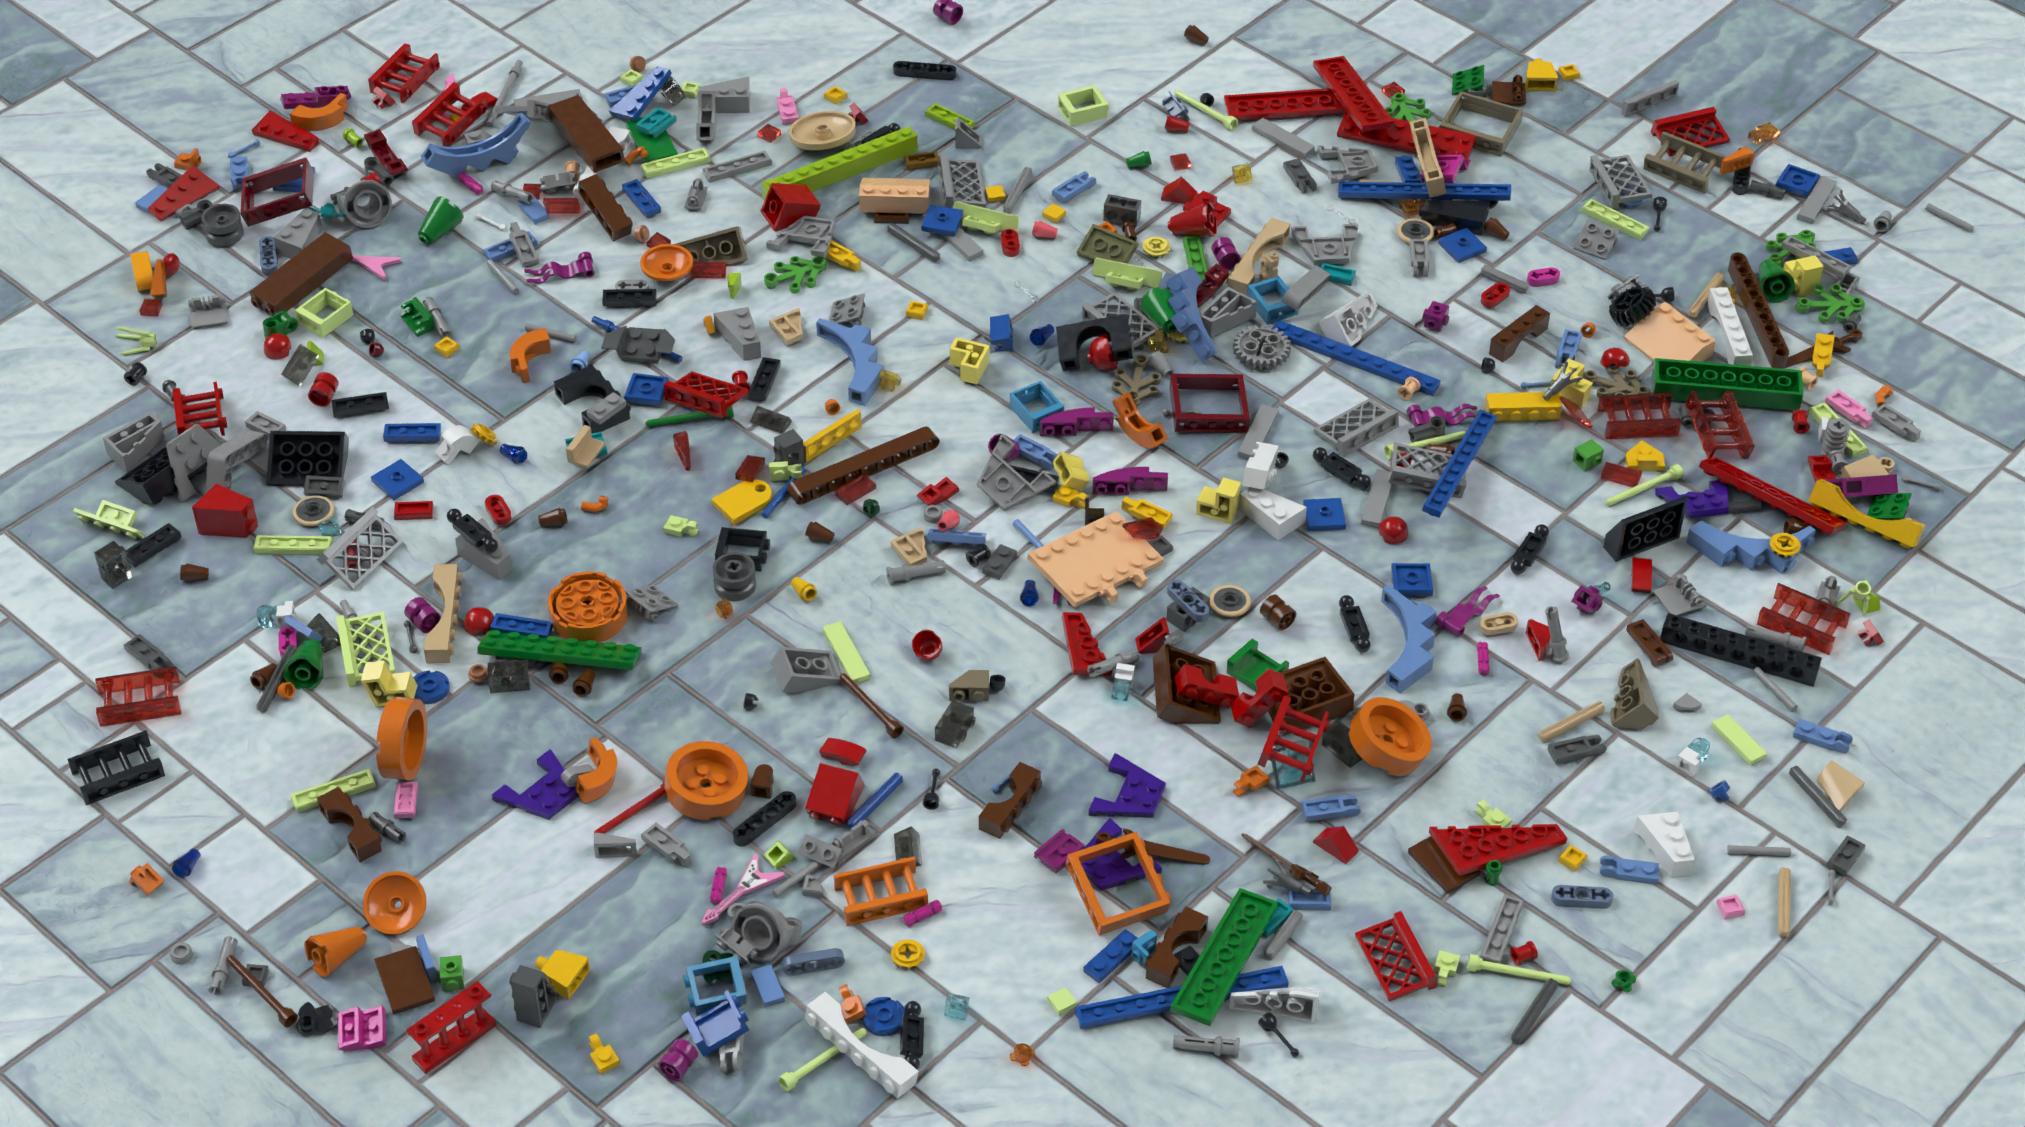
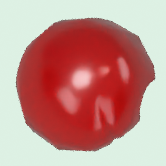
M169 253L162 260L165 265L166 278L173 276L180 266L178 256L174 253Z
M274 333L265 339L264 354L268 358L281 359L289 355L291 341L288 336Z
M1616 347L1604 351L1600 360V364L1606 368L1610 364H1615L1618 369L1619 367H1627L1630 363L1629 355L1624 350Z
M1390 516L1383 519L1379 524V534L1383 536L1384 542L1399 544L1407 539L1408 526L1400 517Z
M484 607L470 609L464 621L466 632L473 636L478 632L486 634L491 630L490 626L494 615L489 609Z
M921 630L912 639L913 651L923 661H933L939 657L943 650L940 637L932 630Z

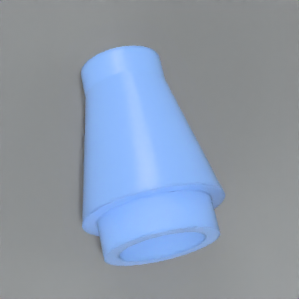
M582 351L570 361V370L574 373L587 367L591 357L590 353Z

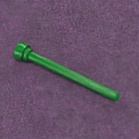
M732 406L726 409L727 415L724 417H734ZM700 411L647 420L645 424L647 427H654L715 416Z

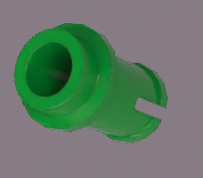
M1491 860L1486 864L1487 875L1485 882L1490 886H1495L1499 882V874L1503 869L1499 861Z

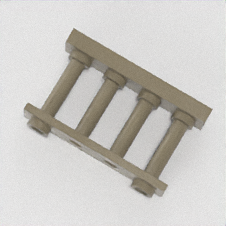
M1663 131L1661 135L1662 147L1655 156L1651 154L1645 156L1643 169L1706 193L1709 185L1708 175L1714 167L1721 168L1722 159L1725 158V155ZM1668 148L1677 151L1671 162L1661 159ZM1684 154L1692 157L1686 168L1677 165ZM1699 160L1708 163L1702 174L1692 171Z

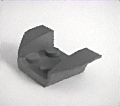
M627 326L607 333L601 348L616 350L618 357L623 361L658 364L662 353H672L675 339L665 328H627Z

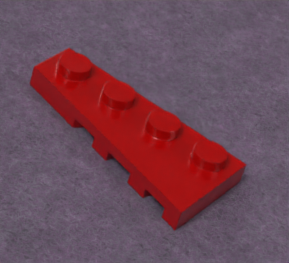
M269 111L252 129V134L308 152H311L319 143L317 136L272 111Z
M192 165L148 207L147 211L159 221H163L174 215L175 211L187 204L192 205L196 200L203 199L209 193L219 190L220 186Z
M1063 612L1062 622L1072 674L1089 675L1094 670L1088 672V666L1106 660L1103 652H1100L1096 638L1092 637L1091 629L1083 614L1079 612ZM1113 670L1103 673L1101 676H1111Z

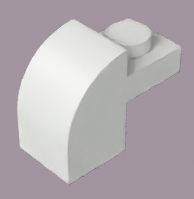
M453 426L442 434L444 441L435 453L445 463L450 464L460 450L470 454L481 439L465 426Z

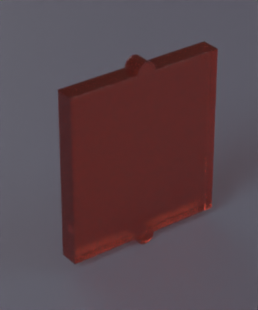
M1562 395L1559 397L1575 420L1589 428L1593 427L1577 404Z

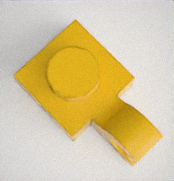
M1061 485L1053 495V502L1069 508L1073 504L1083 509L1085 508L1084 500L1087 498V495Z
M597 1033L588 1037L590 1040L589 1045L594 1051L590 1053V1059L600 1074L620 1065V1060L610 1044L603 1047Z

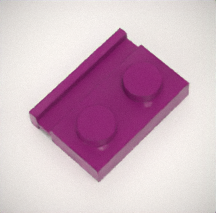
M1061 829L1034 852V858L1040 859L1041 863L1053 872L1058 873L1066 866L1068 854L1083 850L1085 845L1071 834H1066L1064 829Z

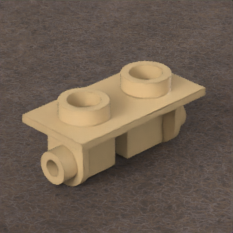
M1262 252L1259 278L1261 281L1278 275L1279 255L1276 252H1272L1270 255Z

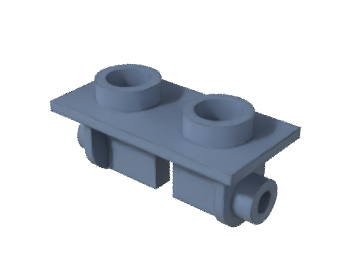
M1168 91L1170 96L1162 100V105L1171 116L1173 115L1181 120L1186 117L1189 121L1187 107L1184 104H1180L1181 101L1177 95L1173 96Z

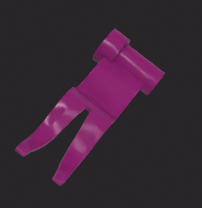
M590 252L580 253L578 260L568 265L548 262L539 270L524 269L525 273L541 275L547 271L539 279H526L527 283L536 284L545 282L552 275L569 279L580 273H584L585 277H592L595 274L592 265L593 258Z
M1461 404L1453 411L1447 412L1437 406L1422 411L1419 405H1411L1406 412L1409 419L1412 420L1414 427L1429 423V419L1433 416H1441L1448 424L1457 425L1466 418H1475L1476 415L1466 412L1456 418L1453 417L1464 409L1477 410V406Z
M1486 586L1476 589L1466 604H1458L1450 614L1442 611L1437 616L1435 624L1440 628H1446L1460 637L1464 633V625L1475 614L1480 616L1493 599L1499 598L1500 595L1486 596L1478 607L1474 609L1481 593L1488 589Z

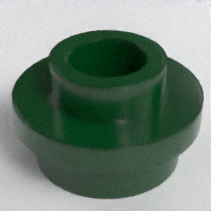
M866 499L863 503V512L870 518L875 517L880 511V506L876 500Z

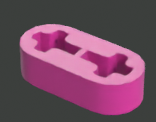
M1553 267L1532 270L1528 273L1527 283L1532 287L1556 284L1559 282L1560 271Z
M291 626L283 627L278 633L281 658L289 645L298 648L296 629Z

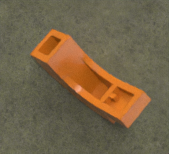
M340 93L330 104L321 108H309L298 105L290 113L291 122L306 131H320L334 127L344 120V112L348 109L346 95Z
M546 328L533 330L522 335L513 343L510 349L512 373L516 372L517 377L521 376L523 383L530 382L528 361L535 356L551 353L550 340Z
M1130 392L1124 393L1112 401L1119 415L1116 418L1117 422L1126 435L1138 445L1145 448H1154L1168 440L1161 423H1150L1141 416Z
M597 737L589 739L587 751L596 769L579 775L577 778L575 790L584 804L598 800L606 795L613 786L616 774L617 757L614 750L606 751L604 744H601Z

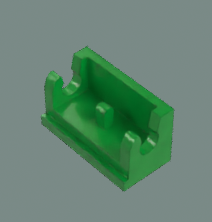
M417 297L401 305L402 309L409 307L407 311L400 313V316L417 337L435 330L433 316Z

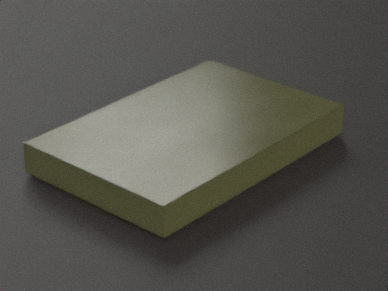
M1092 224L1076 253L1093 262L1095 258H1102L1128 264L1139 244L1134 240Z

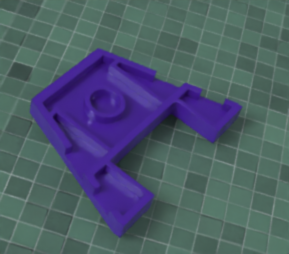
M1720 480L1709 481V489L1704 492H1687L1686 494L1678 495L1672 486L1659 487L1655 490V495L1657 497L1663 496L1667 503L1687 496L1688 501L1685 514L1691 518L1728 514L1727 484Z
M549 749L537 759V765L548 772L545 776L520 795L505 784L492 794V800L497 803L500 801L505 802L512 808H523L527 813L550 820L575 800L579 794L575 790V786L567 787L561 780V774L565 770L553 751Z
M1114 753L1108 766V771L1127 777L1115 802L1094 797L1088 815L1106 814L1107 817H1114L1115 814H1127V817L1153 818L1166 789V783L1119 754Z
M1111 818L1098 831L1108 832L1111 838H1117L1122 835V829ZM1097 833L1084 849L1098 845L1095 843ZM1118 851L1081 863L1087 878L1100 891L1126 884L1128 880L1145 879L1146 875L1141 864L1138 863L1132 866L1125 858L1120 857L1121 854ZM1153 859L1156 873L1161 874L1162 867Z

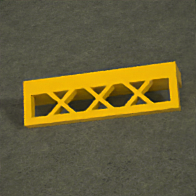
M857 409L803 442L804 461L806 463L861 429V411Z

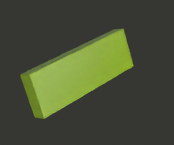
M936 103L925 111V116L954 130L958 117L971 128L975 127V121Z

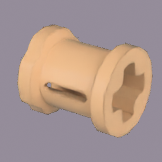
M569 160L565 163L566 172L574 173L575 179L572 181L577 182L580 177L578 173L580 164L577 161Z
M1805 367L1800 368L1799 370H1802V382L1806 389L1811 390L1817 384L1819 377L1808 373Z
M1408 377L1405 380V384L1399 387L1398 395L1404 400L1411 399L1413 393L1420 389V382L1414 377Z

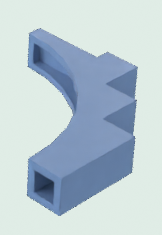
M520 111L510 124L488 139L459 147H445L429 143L421 158L427 167L457 178L458 174L466 171L468 165L485 171L493 158L510 164L519 152L516 145L520 142L526 130L529 129L531 121L526 113Z
M1194 267L1179 272L1166 281L1174 295L1168 301L1176 312L1170 319L1179 333L1184 334L1200 361L1204 362L1218 351L1212 343L1200 317L1196 294L1199 284L1203 281Z
M819 318L816 322L817 336L829 340L840 347L853 363L855 373L848 387L849 401L865 406L884 380V366L876 363L878 361L877 347L870 345L871 329L857 324L849 328Z
M1702 520L1689 529L1686 543L1720 567L1736 559L1752 571L1765 562L1782 574L1788 569L1791 570L1796 564V556L1803 549L1809 548L1813 544L1815 529L1808 526L1797 533L1791 534L1800 541L1801 548L1798 554H1795L1793 557L1788 555L1786 558L1784 555L1777 556V552H1771V547L1769 546L1770 539L1746 538L1729 534L1710 526Z
M1387 585L1382 590L1381 602L1399 620L1404 630L1406 645L1398 660L1387 669L1386 684L1398 693H1402L1432 670L1434 656L1428 651L1434 646L1435 634L1430 628L1435 625L1436 611L1423 602L1418 605L1414 604L1413 601L1407 599L1398 590Z

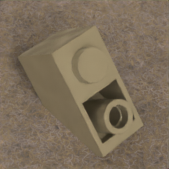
M968 670L950 683L949 701H989V670Z

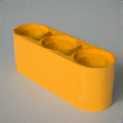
M148 251L130 254L138 292L151 289L153 272Z

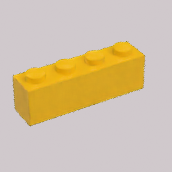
M1546 392L1486 393L1484 409L1486 412L1496 415V421L1560 420L1562 404L1559 393L1555 396L1553 395L1548 401L1542 397Z

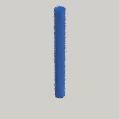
M802 466L803 476V474L806 472V468ZM790 478L761 513L763 518L769 517L788 494V485L797 479Z

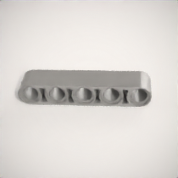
M1315 265L1287 290L1282 298V302L1298 311L1326 285L1331 274Z

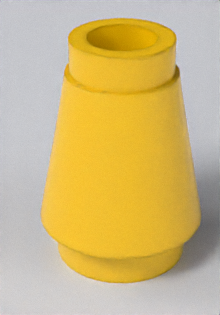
M795 577L791 581V586L801 600L809 602L816 597L817 590L815 585L799 577Z

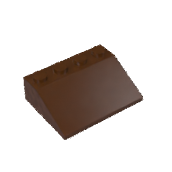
M1164 644L1153 657L1157 718L1172 723L1219 724L1221 717L1218 705L1178 695L1175 675L1186 664L1201 668L1204 678L1211 683L1217 676L1215 661Z
M1326 657L1280 672L1285 677L1289 692L1286 696L1291 698L1289 706L1293 710L1321 721L1325 711L1329 712L1327 720L1354 710L1355 694ZM1282 699L1268 711L1273 722ZM1284 717L1283 719L1287 721V724L1300 729L1312 726L1291 717ZM1285 731L1283 733L1280 732L1283 736L1290 734Z

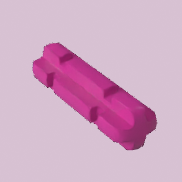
M465 172L458 174V180L477 195L483 193V186L468 176V174Z
M1480 641L1477 646L1478 672L1480 675H1488L1490 670L1488 643Z
M717 867L715 870L712 891L710 893V902L712 904H719L722 900L721 895L723 894L727 876V869L725 867Z
M934 900L930 902V905L926 904L914 910L913 913L910 912L904 915L903 921L907 927L916 924L915 921L920 922L932 916L933 912L936 914L942 911V905L939 900Z

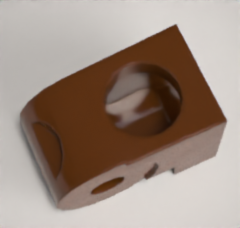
M762 764L755 769L750 783L751 796L771 799L774 777L773 769L770 765Z

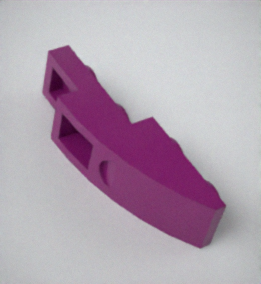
M348 86L314 87V93L281 94L280 100L284 109H295L298 105L309 108H321L330 104L340 93L345 94L347 100H349L351 93Z
M1095 407L1071 409L1055 413L1040 420V436H1077V431H1113L1114 414L1113 412H1095Z
M1128 467L1108 471L1093 477L1092 494L1130 495V490L1167 491L1168 473L1149 472V467Z
M1897 474L1825 480L1839 486L1845 497L1898 493Z

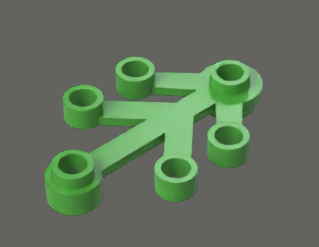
M1403 93L1392 95L1391 106L1385 108L1392 118L1401 120L1405 116L1407 121H1415L1412 115L1426 119L1431 118V110L1425 108L1424 99H1408ZM1407 105L1415 106L1417 109L1407 107ZM1397 108H1400V111L1398 112L1396 117H1393L1394 111Z
M1803 230L1798 235H1791L1816 248V244L1813 243L1815 233L1810 230ZM1786 233L1776 234V241L1770 240L1766 242V250L1783 249L1781 248L1782 242L1789 236ZM1784 249L1778 254H1771L1768 259L1773 260L1782 267L1783 258L1790 254V252Z
M793 256L790 258V265L783 262H776L774 264V271L776 273L790 272L779 276L775 273H767L764 276V284L767 288L773 289L779 282L795 277L794 281L789 285L790 292L794 294L799 293L800 283L805 274L811 272L810 276L805 279L806 287H815L816 277L819 272L826 270L827 262L823 257H814L812 260Z
M1815 284L1812 290L1813 294L1822 297L1826 301H1809V299L1802 297L1797 300L1795 309L1797 312L1805 314L1810 308H1828L1826 311H1821L1818 317L1820 322L1826 323L1839 308H1846L1844 311H1838L1836 315V320L1843 323L1852 312L1859 313L1863 310L1865 302L1860 297H1851L1843 292L1839 284H1832L1830 293L1843 299L1841 301L1825 292L1823 285Z

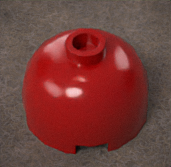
M1107 334L1094 339L1089 347L1090 353L1087 354L1089 363H1094L1095 367L1101 371H1111L1118 368V361H1115L1112 346L1108 343L1111 340Z

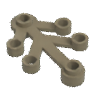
M1144 354L1134 356L1133 365L1136 369L1133 380L1125 373L1124 369L1118 368L1115 370L1114 375L1117 380L1112 382V391L1120 392L1122 395L1130 392L1136 406L1140 405L1141 399L1147 396L1156 397L1159 392V388L1156 385L1161 383V375L1159 373H1153L1150 377L1141 380L1142 372L1148 366V357ZM1118 380L1124 381L1131 388V391H1128L1123 386V383ZM1150 385L1148 389L1138 392L1139 389Z
M1615 364L1609 365L1607 371L1615 381L1599 377L1592 370H1588L1583 374L1584 379L1593 382L1592 386L1598 383L1611 387L1609 389L1599 387L1596 395L1598 398L1604 399L1615 394L1614 401L1617 404H1623L1625 401L1632 399L1638 402H1647L1652 395L1648 387L1641 386L1636 379V371L1632 369L1625 372V379L1630 381L1632 386L1626 384L1618 373L1619 368L1617 369Z

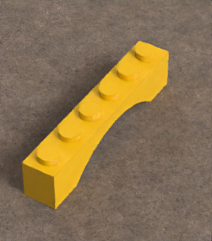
M1823 479L1816 481L1808 500L1813 503V506L1821 510L1823 508L1830 510V514L1833 516L1848 518L1847 522L1854 525L1859 523L1865 526V530L1872 533L1877 531L1882 534L1883 538L1890 541L1895 539L1900 542L1899 545L1909 549L1918 545L1926 527L1925 524L1909 517L1900 520H1881L1867 516L1849 503L1839 486Z

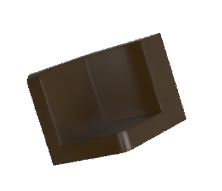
M1085 498L1086 526L1104 517V508H1089V498Z

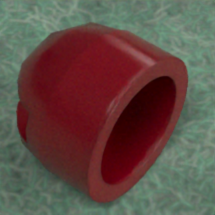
M371 342L369 355L374 357L381 356L384 353L383 346L380 343Z

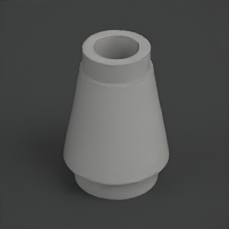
M1883 211L1874 220V227L1877 231L1885 232L1890 229L1892 218L1890 211Z
M1157 351L1150 356V365L1164 375L1165 378L1173 374L1174 371L1164 353Z

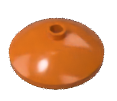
M662 244L648 249L642 255L640 267L647 277L656 281L670 282L684 277L691 271L693 257L682 246Z
M401 871L386 872L375 878L367 887L363 898V911L369 924L376 930L389 935L403 934L413 929L423 918L427 905L426 893L421 883L412 875ZM401 902V907L396 909L395 904Z

